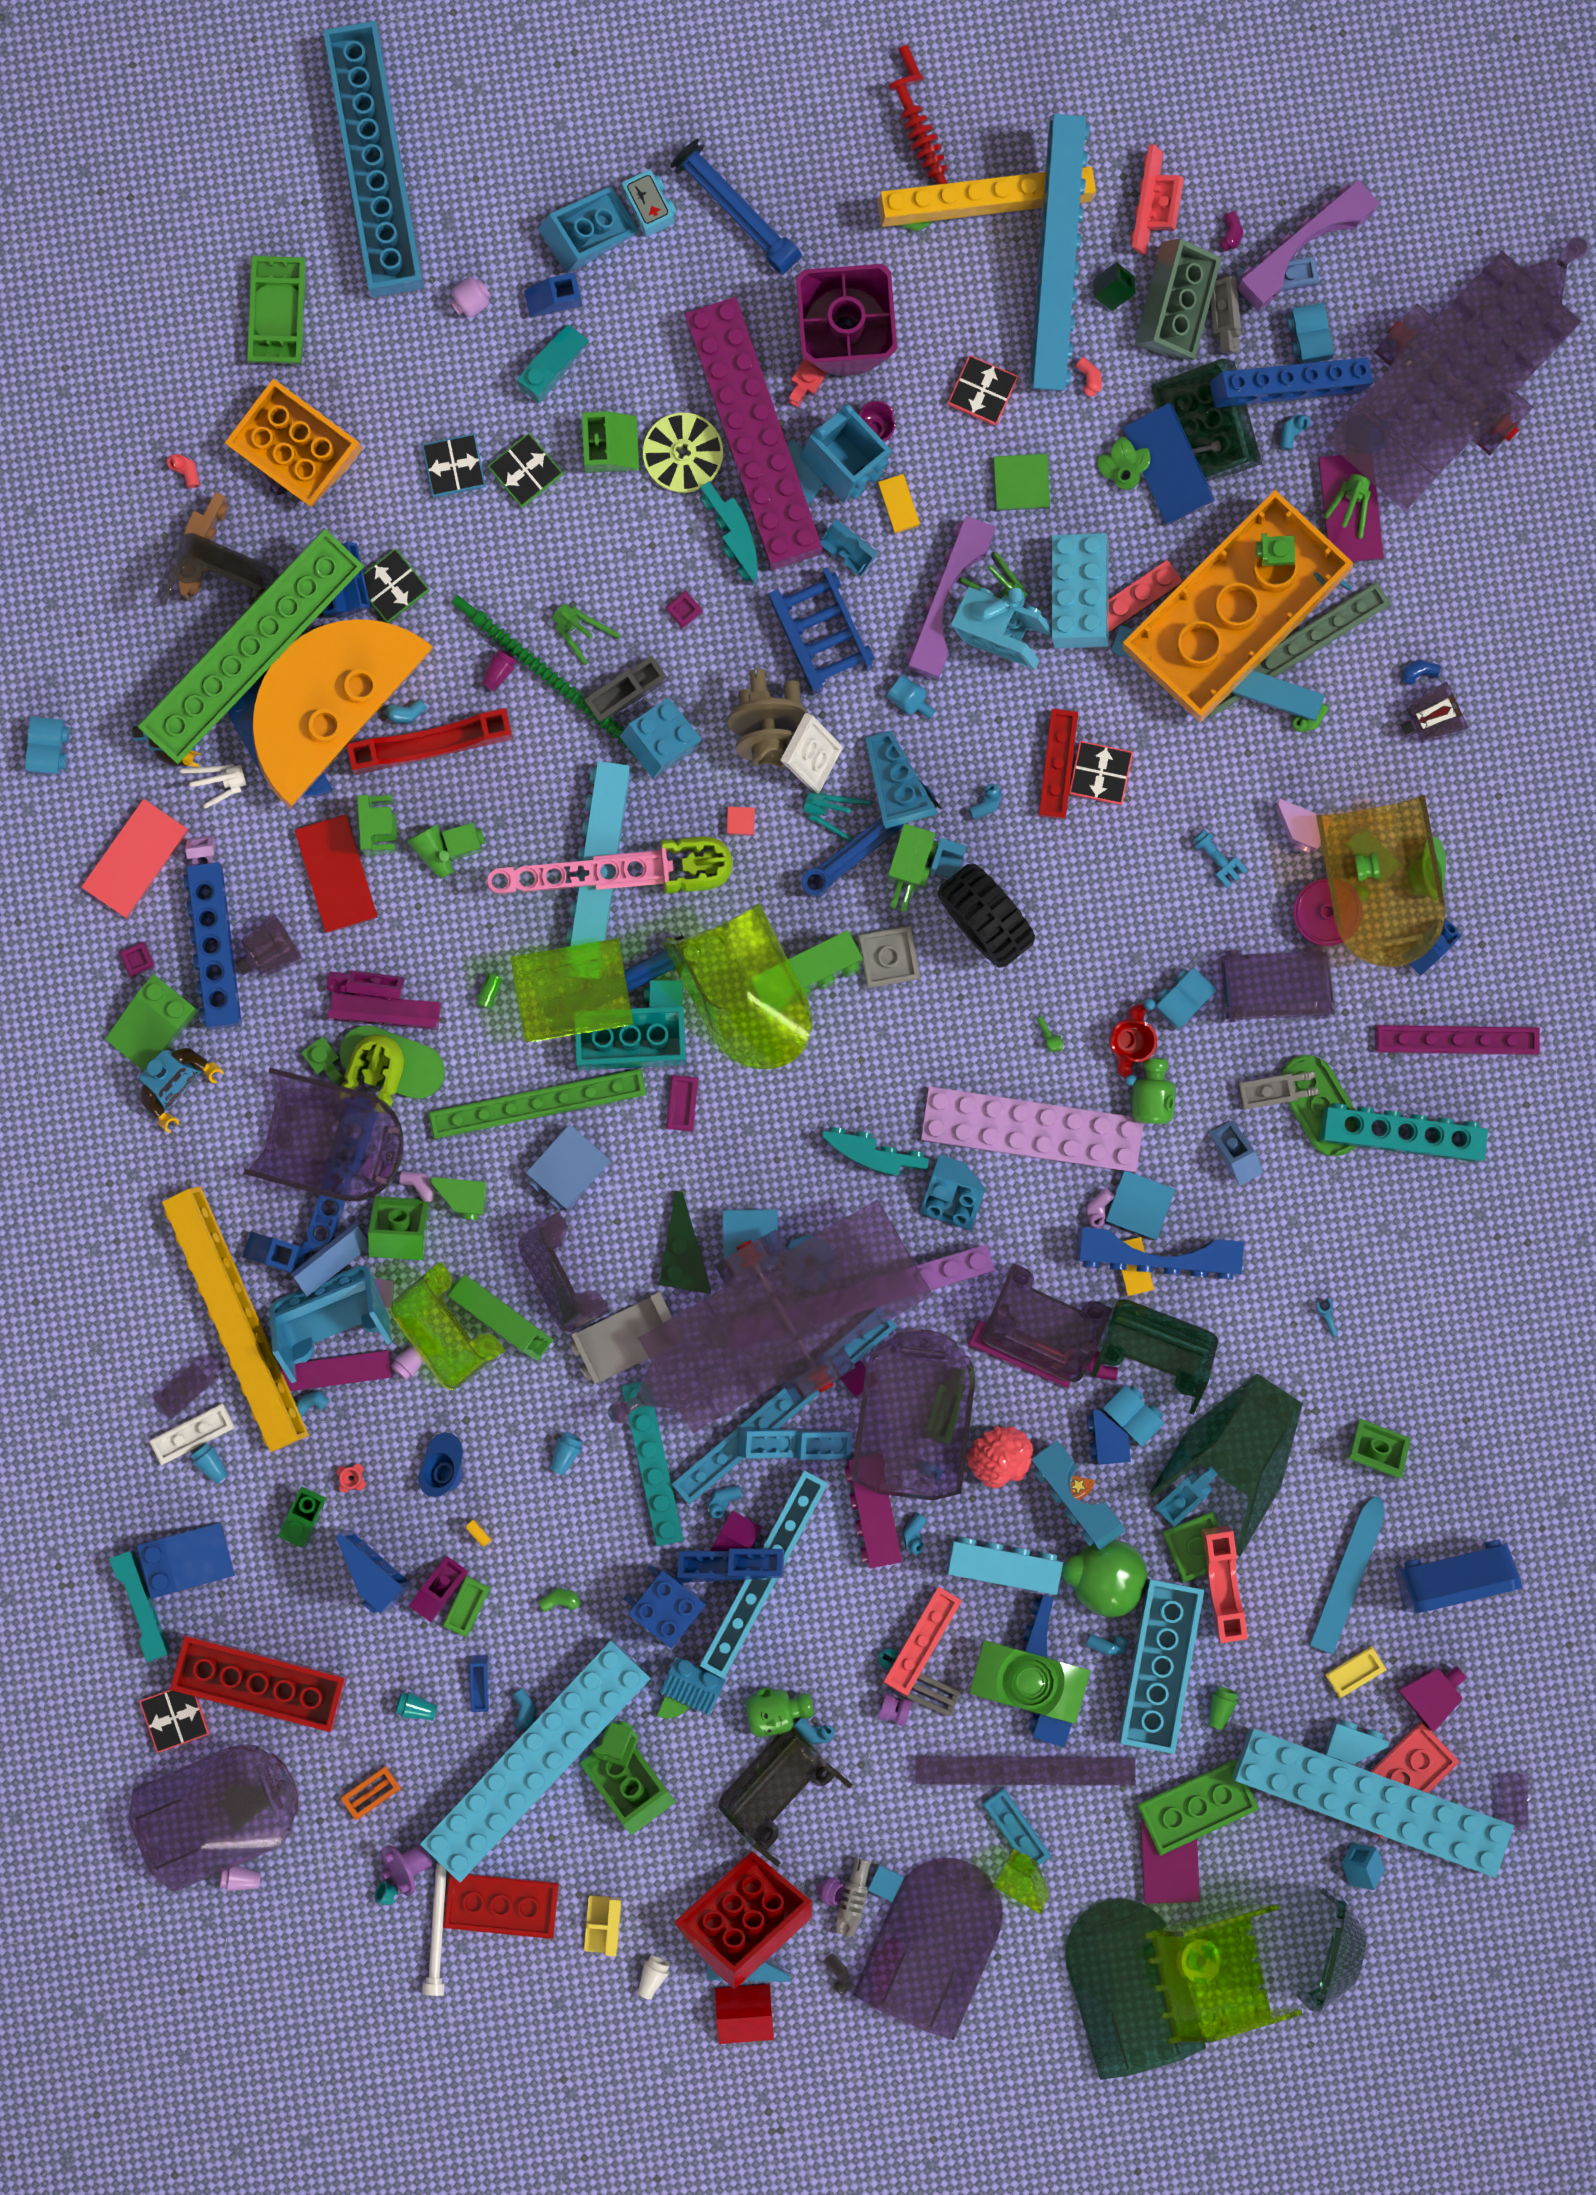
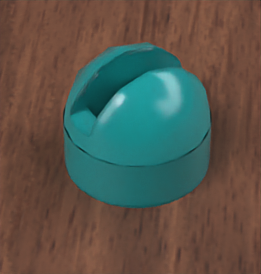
M885 1648L879 1653L878 1661L882 1668L890 1670L893 1664L883 1659V1655L886 1654L896 1660L899 1653L894 1648Z
M381 1882L375 1892V1901L387 1906L395 1903L396 1900H393V1898L399 1894L397 1888L391 1883Z

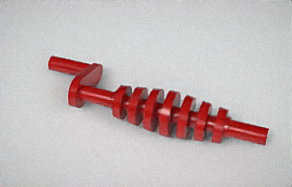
M904 45L898 50L910 76L901 78L888 85L890 91L896 90L903 105L902 120L909 119L904 124L905 130L913 129L912 132L907 134L908 141L917 139V141L910 145L911 150L922 149V151L915 154L917 160L926 159L920 165L923 170L928 168L931 170L926 173L928 179L933 178L937 185L947 184L948 182L945 178V172L948 171L947 165L940 166V163L945 160L944 155H935L942 150L941 144L931 145L939 139L937 133L927 136L934 128L931 124L922 125L928 121L926 115H918L923 110L920 105L916 106L913 104L906 88L922 81L924 77L919 72L909 46Z

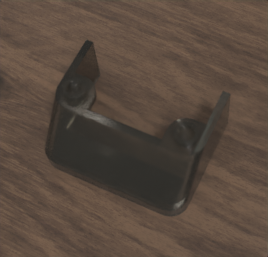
M188 533L178 539L152 605L158 607L167 603L175 580L185 584L196 582L200 578L203 569H206L253 589L249 598L250 606L279 575L271 566L197 534Z
M792 1728L790 1731L782 1733V1735L778 1734L725 1791L719 1800L718 1806L719 1810L752 1847L778 1867L781 1862L769 1850V1847L776 1841L779 1834V1828L774 1823L775 1818L809 1781L820 1787L828 1784L836 1777L849 1789L853 1784L795 1728Z

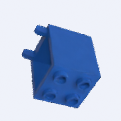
M650 1564L647 1569L657 1576L655 1581L638 1602L627 1594L623 1599L633 1607L628 1614L672 1649L706 1606L707 1602L665 1568L660 1572Z

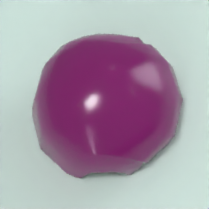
M873 400L864 404L858 415L884 442L890 440L896 428L893 408L883 401Z

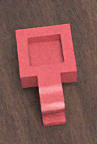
M804 358L791 379V383L796 387L789 397V403L798 408L807 392L815 396L828 373Z

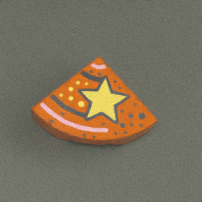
M1073 1476L1071 1482L1073 1497L1077 1500L1084 1498L1092 1490L1095 1480Z

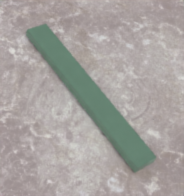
M1375 582L1284 639L1254 671L1274 678L1389 607L1391 605L1390 601L1379 584ZM1230 693L1207 717L1210 719L1243 697Z

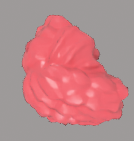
M995 1426L994 1430L985 1432L982 1438H977L973 1441V1447L969 1449V1453L966 1455L968 1460L967 1466L985 1486L1001 1488L1010 1480L1021 1481L1032 1466L1033 1446L1025 1432L1019 1431L1015 1427L1007 1426L1006 1428H1000Z

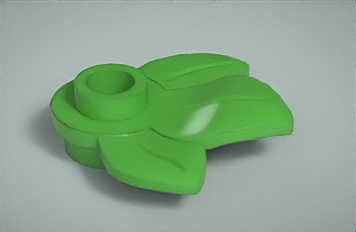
M1119 437L1113 444L1111 455H1099L1097 463L1104 477L1113 479L1120 489L1131 490L1138 485L1140 474L1149 467L1151 459L1148 448L1135 451L1134 446L1128 439ZM1125 472H1130V478L1123 480L1122 475Z

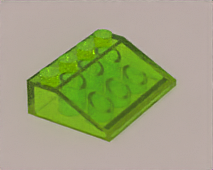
M619 938L510 957L526 1043L634 1025Z

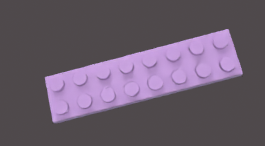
M929 1086L921 1141L1136 1173L1144 1123L1137 1122L1130 1116Z

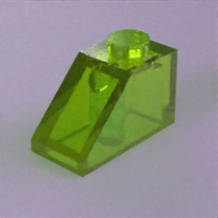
M1013 1849L1000 1868L993 1887L1041 1914L1050 1894L1039 1864L1028 1855Z

